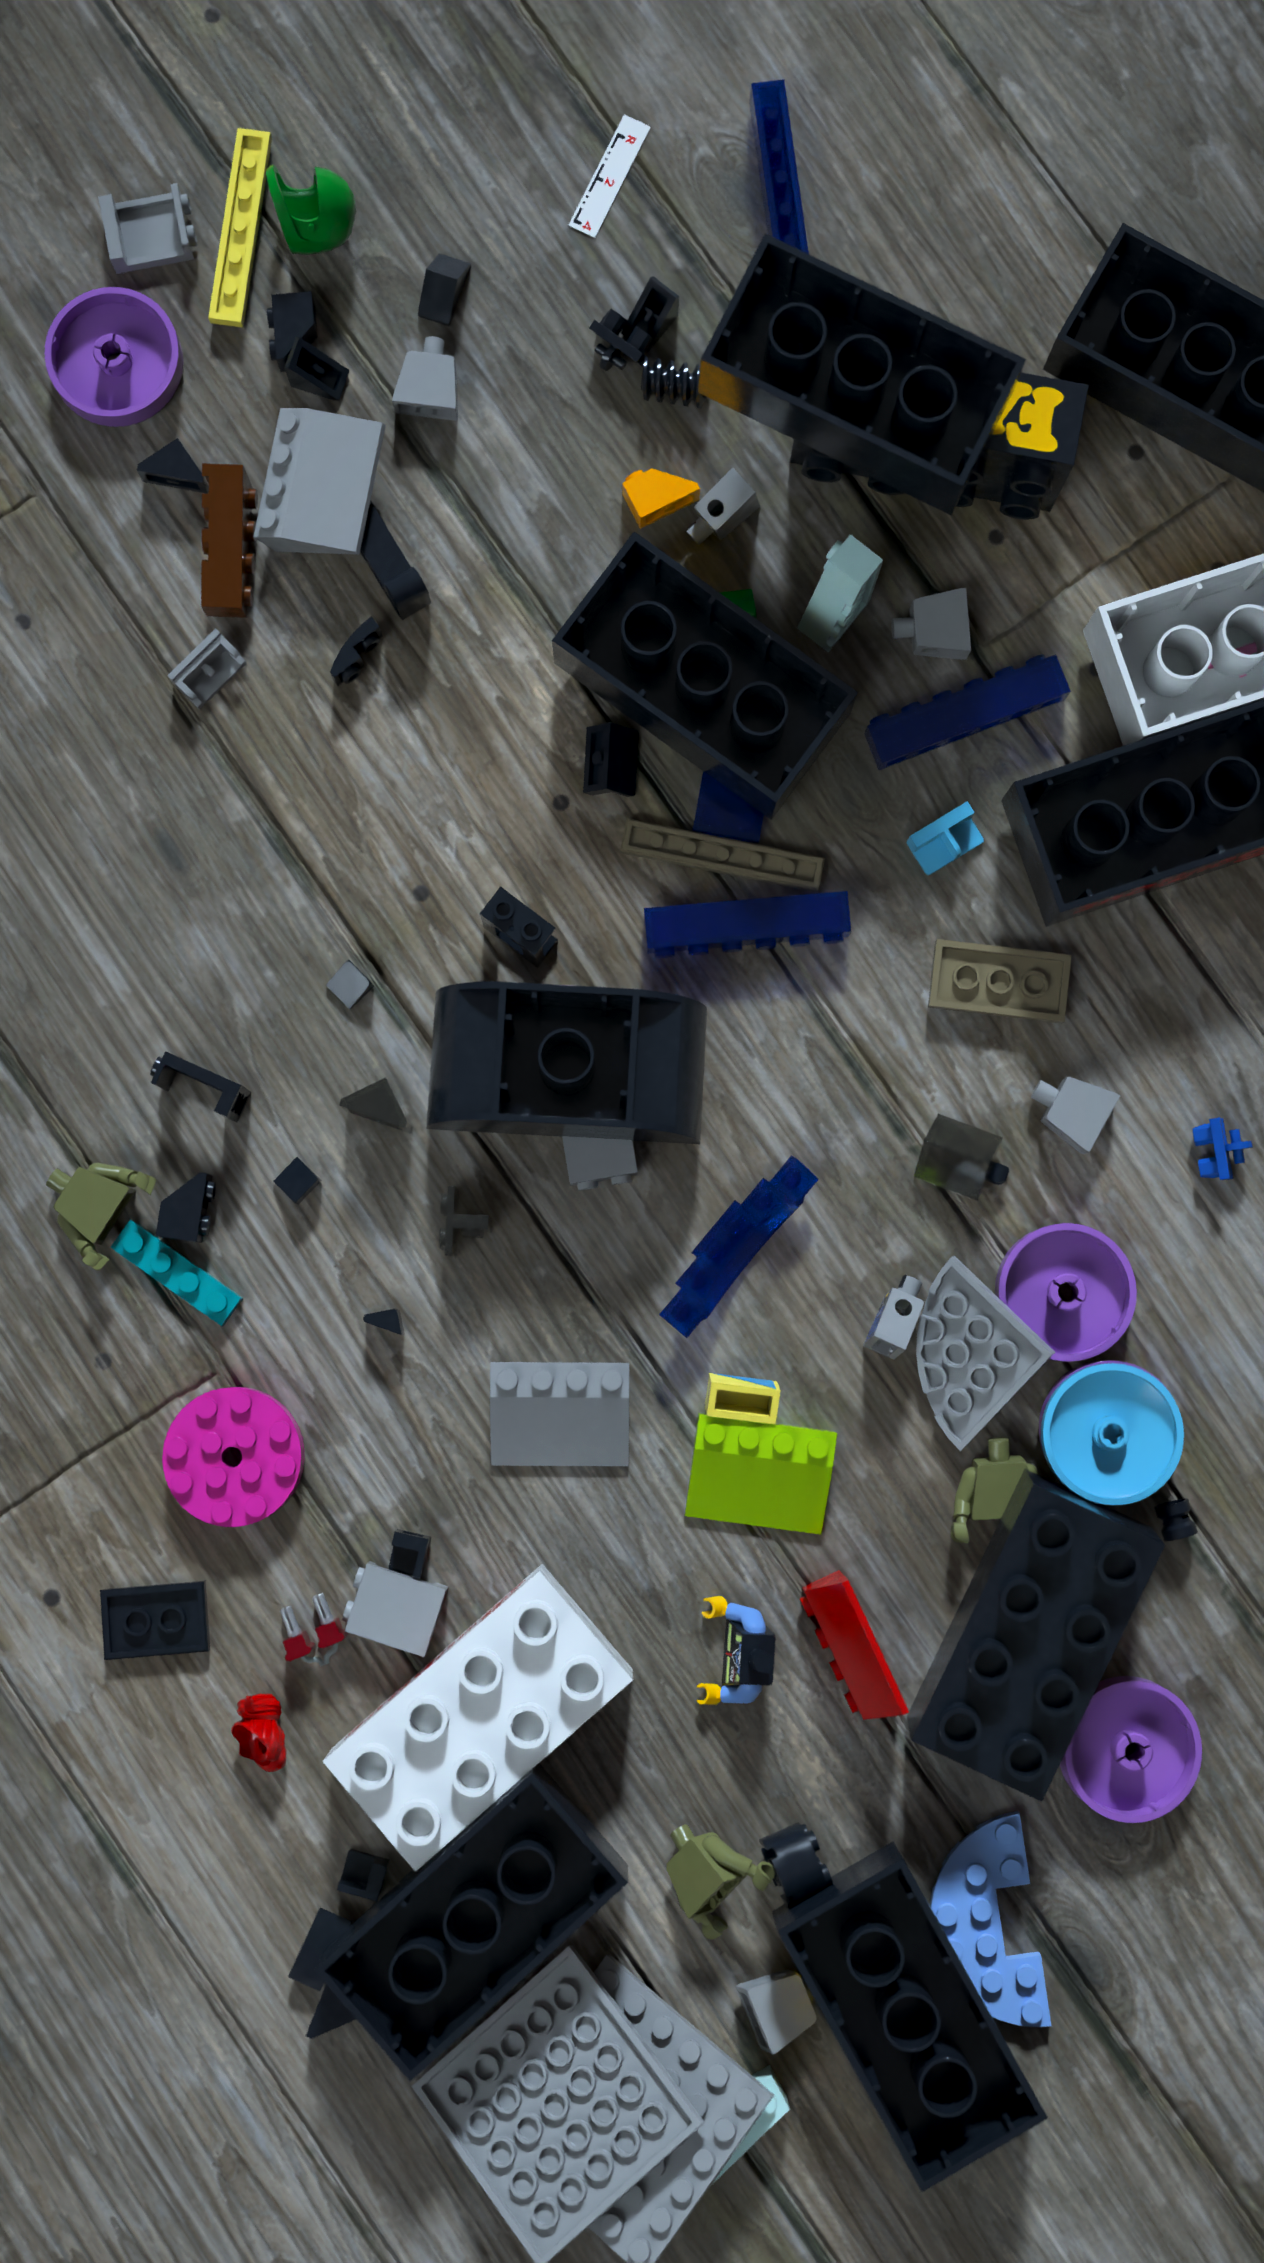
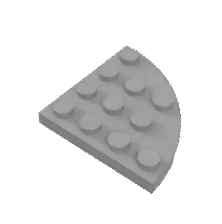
M952 1256L940 1270L929 1289V1295L918 1323L916 1357L922 1390L928 1397L929 1403L936 1415L934 1417L948 1439L959 1451H962L1055 1354V1351L955 1256Z

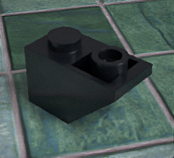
M311 291L271 295L272 307L267 308V320L269 329L274 328L275 339L269 340L271 360H277L281 372H286L285 366L295 337H300L309 344H312L318 338L316 306Z
M207 1173L197 1174L161 1201L156 1236L198 1243L203 1242V1236L209 1235L211 1227V1216H207L208 1203H213L216 1194V1182H212V1175Z

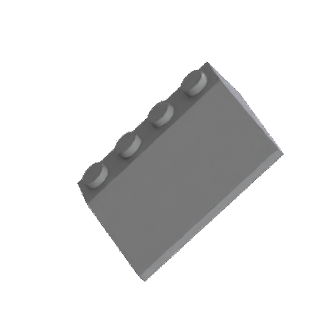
M280 408L253 537L275 552L359 555L386 425L382 422L309 408Z
M490 1362L491 1465L629 1466V1363Z

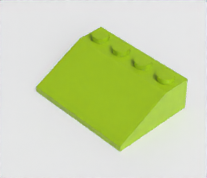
M698 1413L684 1516L821 1535L833 1470L837 1432L783 1424L775 1425L711 1417Z

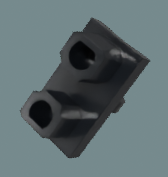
M613 309L608 311L600 323L594 320L589 327L595 334L611 344L607 348L599 343L595 348V352L602 356L600 368L608 371L615 365L620 370H623L627 361L620 357L621 352L643 367L645 354L653 338L636 326L628 340L624 341L618 335L628 320Z

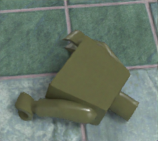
M93 1163L88 1169L78 1167L72 1177L58 1168L53 1171L47 1180L46 1186L60 1194L53 1206L59 1213L57 1217L58 1225L80 1255L84 1257L82 1261L86 1265L99 1271L110 1260L108 1257L97 1253L94 1244L102 1245L136 1190L132 1187L138 1186L151 1196L156 1179L140 1171L137 1172L125 1167L103 1163Z
M996 1437L988 1439L989 1457L973 1458L971 1467L964 1470L955 1495L953 1518L956 1522L952 1523L950 1532L951 1538L955 1542L969 1543V1534L966 1526L969 1517L972 1521L1001 1519L1024 1469L1039 1475L1037 1468L1032 1464L1026 1463L1021 1455H1009L1008 1438Z
M686 1824L678 1827L670 1834L679 1851L667 1863L666 1870L675 1888L679 1906L685 1912L688 1919L692 1918L697 1923H702V1932L707 1939H716L723 1934L722 1931L727 1929L728 1925L722 1918L712 1916L710 1913L726 1899L747 1875L752 1877L753 1884L758 1890L764 1891L775 1876V1868L768 1862H760L756 1866L752 1863L751 1859L735 1852L713 1832L694 1836L690 1827Z

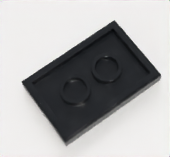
M206 1580L100 1590L104 1660L210 1651Z

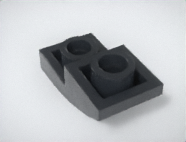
M372 616L353 632L339 651L330 671L333 681L337 686L343 682L348 684L354 681L361 674L360 669L364 667L359 654L362 651L368 653L379 644V639L383 635L379 625Z
M320 1907L305 1941L301 1945L288 1978L320 1992L324 1981L314 1970L324 1950L350 1927L352 1921Z

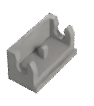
M215 628L167 676L175 687L198 709H201L246 664V661L240 656L238 650Z

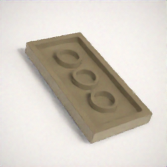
M936 939L928 1008L1062 1024L1065 1022L1072 955Z

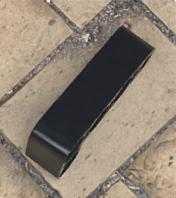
M370 500L360 552L399 617L404 620L430 605L431 599L421 576L414 566H410Z

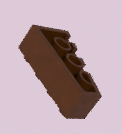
M202 463V476L206 478L209 484V494L202 493V508H204L205 521L209 522V527L202 529L203 553L208 555V560H202L201 607L207 617L247 618V607L253 606V588L248 586L249 574H254L255 557L254 554H250V543L256 541V538L253 537L256 522L252 521V509H257L258 491L252 487L243 465Z

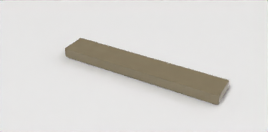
M628 818L620 849L622 854L816 893L819 891L825 861L823 857Z

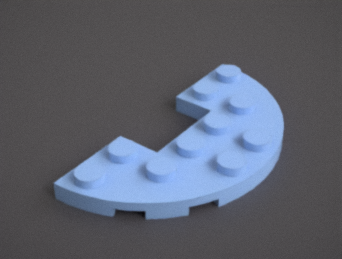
M1014 1811L993 1817L979 1824L961 1842L958 1841L943 1861L936 1883L933 1885L930 1907L991 2016L1020 2026L1047 2027L1052 2025L1041 1954L1039 1951L1006 1956L996 1889L1030 1884L1020 1813Z

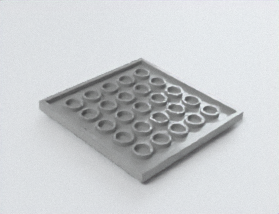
M573 1945L568 1946L411 2086L535 2263H548L705 2123Z
M606 1955L595 1970V1976L705 2121L698 2130L588 2227L627 2263H657L772 2100L774 2094L614 1957Z

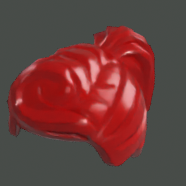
M272 1694L246 1696L245 1699H241L237 1703L238 1710L236 1712L242 1719L231 1728L233 1737L239 1742V1755L253 1760L264 1771H278L285 1766L287 1753L284 1740L285 1734L277 1723L282 1713L280 1702Z

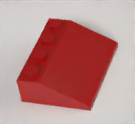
M838 1570L802 1587L805 1596L801 1597L800 1601L808 1618L813 1615L816 1617L820 1628L814 1630L822 1648L829 1647L835 1660L830 1661L829 1664L837 1681L844 1679L849 1689V1692L845 1693L844 1697L852 1714L859 1711L863 1720L902 1716L909 1713L849 1580Z

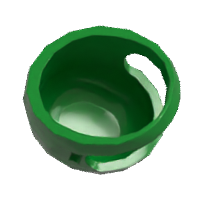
M275 165L266 169V176L271 197L284 237L292 254L312 255L326 253L344 245L352 233L356 215L354 194L347 182L340 175L327 168L314 166L313 185L307 189H295L285 184Z

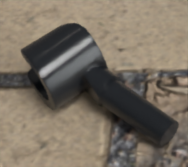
M992 1162L989 1172L960 1168L959 1176L980 1178L995 1185H1001L1006 1181L1009 1168Z

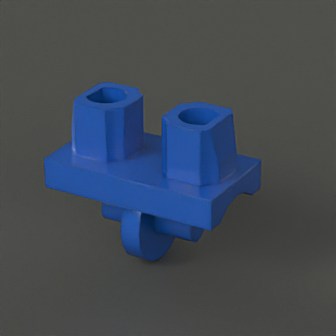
M1220 1117L1209 1119L1210 1123L1193 1128L1195 1145L1214 1144L1216 1157L1198 1160L1200 1176L1203 1178L1219 1177L1220 1180L1234 1179L1229 1152L1233 1151L1235 1164L1245 1163L1243 1150L1253 1148L1252 1141L1242 1142L1240 1130L1235 1129L1229 1131L1231 1144H1228L1224 1119Z

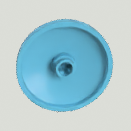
M1097 1364L1075 1372L1065 1379L1054 1391L1043 1413L1041 1442L1050 1469L1067 1489L1095 1503L1125 1505L1149 1497L1169 1480L1182 1454L1184 1426L1174 1398L1155 1377L1139 1368L1125 1364Z

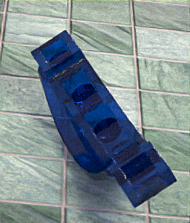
M791 1155L770 1182L762 1178L742 1204L734 1200L691 1252L696 1259L675 1283L681 1289L659 1315L683 1336L688 1338L698 1324L709 1317L718 1302L758 1251L801 1206L805 1195L819 1179L804 1164Z

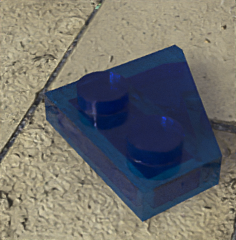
M703 771L693 832L759 844L764 815Z

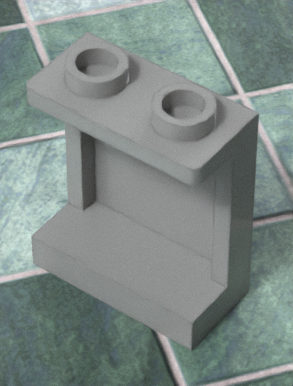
M177 183L171 184L172 193L115 203L111 194L98 196L109 258L116 274L194 260L192 247L198 246L194 226H188L186 215L192 214L188 195L181 194Z
M562 1136L570 1186L577 1185L578 1191L598 1188L597 1181L611 1179L612 1185L632 1182L631 1176L638 1174L632 1140Z
M371 1561L366 1564L365 1569L359 1567L353 1583V1587L358 1589L355 1601L348 1600L342 1617V1621L347 1622L345 1632L425 1657L448 1586L436 1582L432 1584L413 1579V1577L376 1566V1563Z

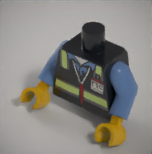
M722 1596L704 1598L703 1601L711 1603L712 1611H703V1617L710 1619L726 1616L722 1685L724 1686L720 1688L717 1684H698L697 1688L706 1689L707 1696L704 1700H697V1703L704 1705H716L720 1701L722 1703H751L762 1691V1686H770L773 1683L775 1634L765 1625L762 1614L757 1609L736 1603L727 1604L726 1599Z

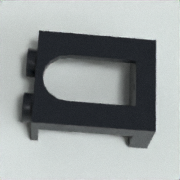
M501 886L480 912V917L486 930L537 968L558 942V939L552 935L556 929L553 925Z
M166 1051L162 1058L158 1057L155 1060L150 1075L153 1076L152 1084L168 1092L177 1072L222 1092L214 1111L238 1123L251 1091L236 1082Z

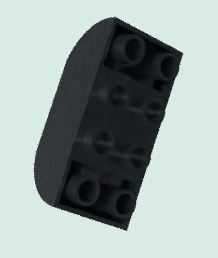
M501 981L467 982L442 987L435 994L426 1129L700 1144L707 1007L701 1002L688 997L642 989Z

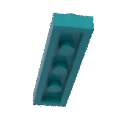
M129 1220L110 1247L220 1326L225 1325L243 1299L134 1220Z

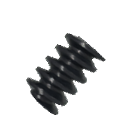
M645 356L641 379V390L644 400L649 401L651 395L655 392L657 402L662 403L666 394H668L670 404L675 405L679 396H682L683 405L688 407L692 398H695L696 407L701 409L707 397L698 393L700 365L696 364L693 372L689 373L688 364L683 362L680 370L676 371L674 361L670 360L666 369H663L661 359L657 358L653 367H650L648 357Z

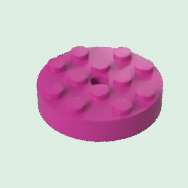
M228 1387L212 1390L189 1402L171 1423L164 1441L162 1455L165 1479L177 1502L197 1519L221 1527L250 1525L278 1511L296 1490L303 1473L305 1460L301 1431L287 1408L272 1396L246 1387ZM231 1447H236L241 1451L242 1460L238 1466L231 1465L227 1459L223 1458L227 1456V1451Z

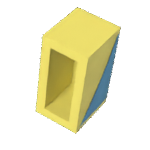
M709 1373L705 1400L706 1415L776 1425L781 1391L778 1382Z

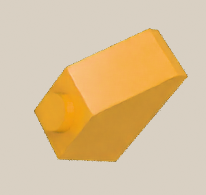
M652 468L645 472L638 470L627 476L625 482L622 483V495L641 529L698 501L700 498V487L696 482Z

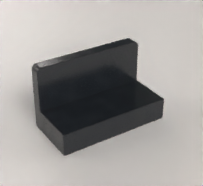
M611 722L587 727L583 793L593 796L612 792L626 797L635 796L639 736L637 730Z

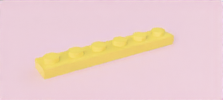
M237 128L208 316L212 324L242 328L244 326L266 182V169L268 168L272 143L270 132Z

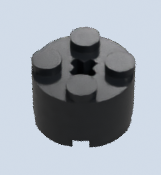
M795 1823L759 1839V1843L764 1847L761 1851L765 1862L770 1863L775 1868L773 1882L775 1886H782L784 1894L780 1896L787 1907L833 1884L826 1864H821L815 1852L820 1850L818 1841L813 1831H808L805 1824Z

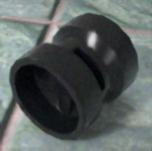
M1188 1498L1165 1502L1154 1507L1157 1518L1163 1521L1161 1533L1164 1541L1183 1539L1198 1533L1195 1522L1190 1520V1516H1188L1191 1510Z

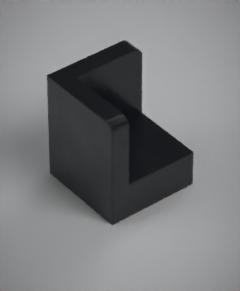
M400 1529L394 1531L389 1570L411 1575L413 1579L420 1580L423 1575L431 1536Z
M354 1849L349 1850L337 1890L377 1901L382 1890L390 1859Z

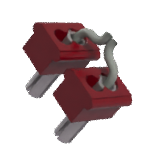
M323 1593L312 1598L321 1623L315 1629L319 1638L318 1647L323 1649L333 1645V1648L324 1655V1661L319 1657H307L306 1655L314 1650L316 1644L310 1641L307 1630L301 1632L292 1607L287 1606L286 1609L282 1608L280 1610L288 1632V1638L283 1641L287 1653L285 1655L286 1661H293L301 1657L305 1662L319 1663L320 1667L329 1664V1657L338 1650V1642L343 1641L347 1636L348 1632H345V1629H343L339 1617L334 1619L333 1615H331Z

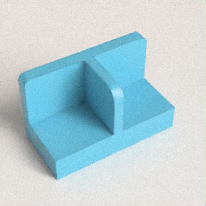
M968 801L909 836L906 844L926 875L933 874L983 843L984 838L971 819L975 812Z

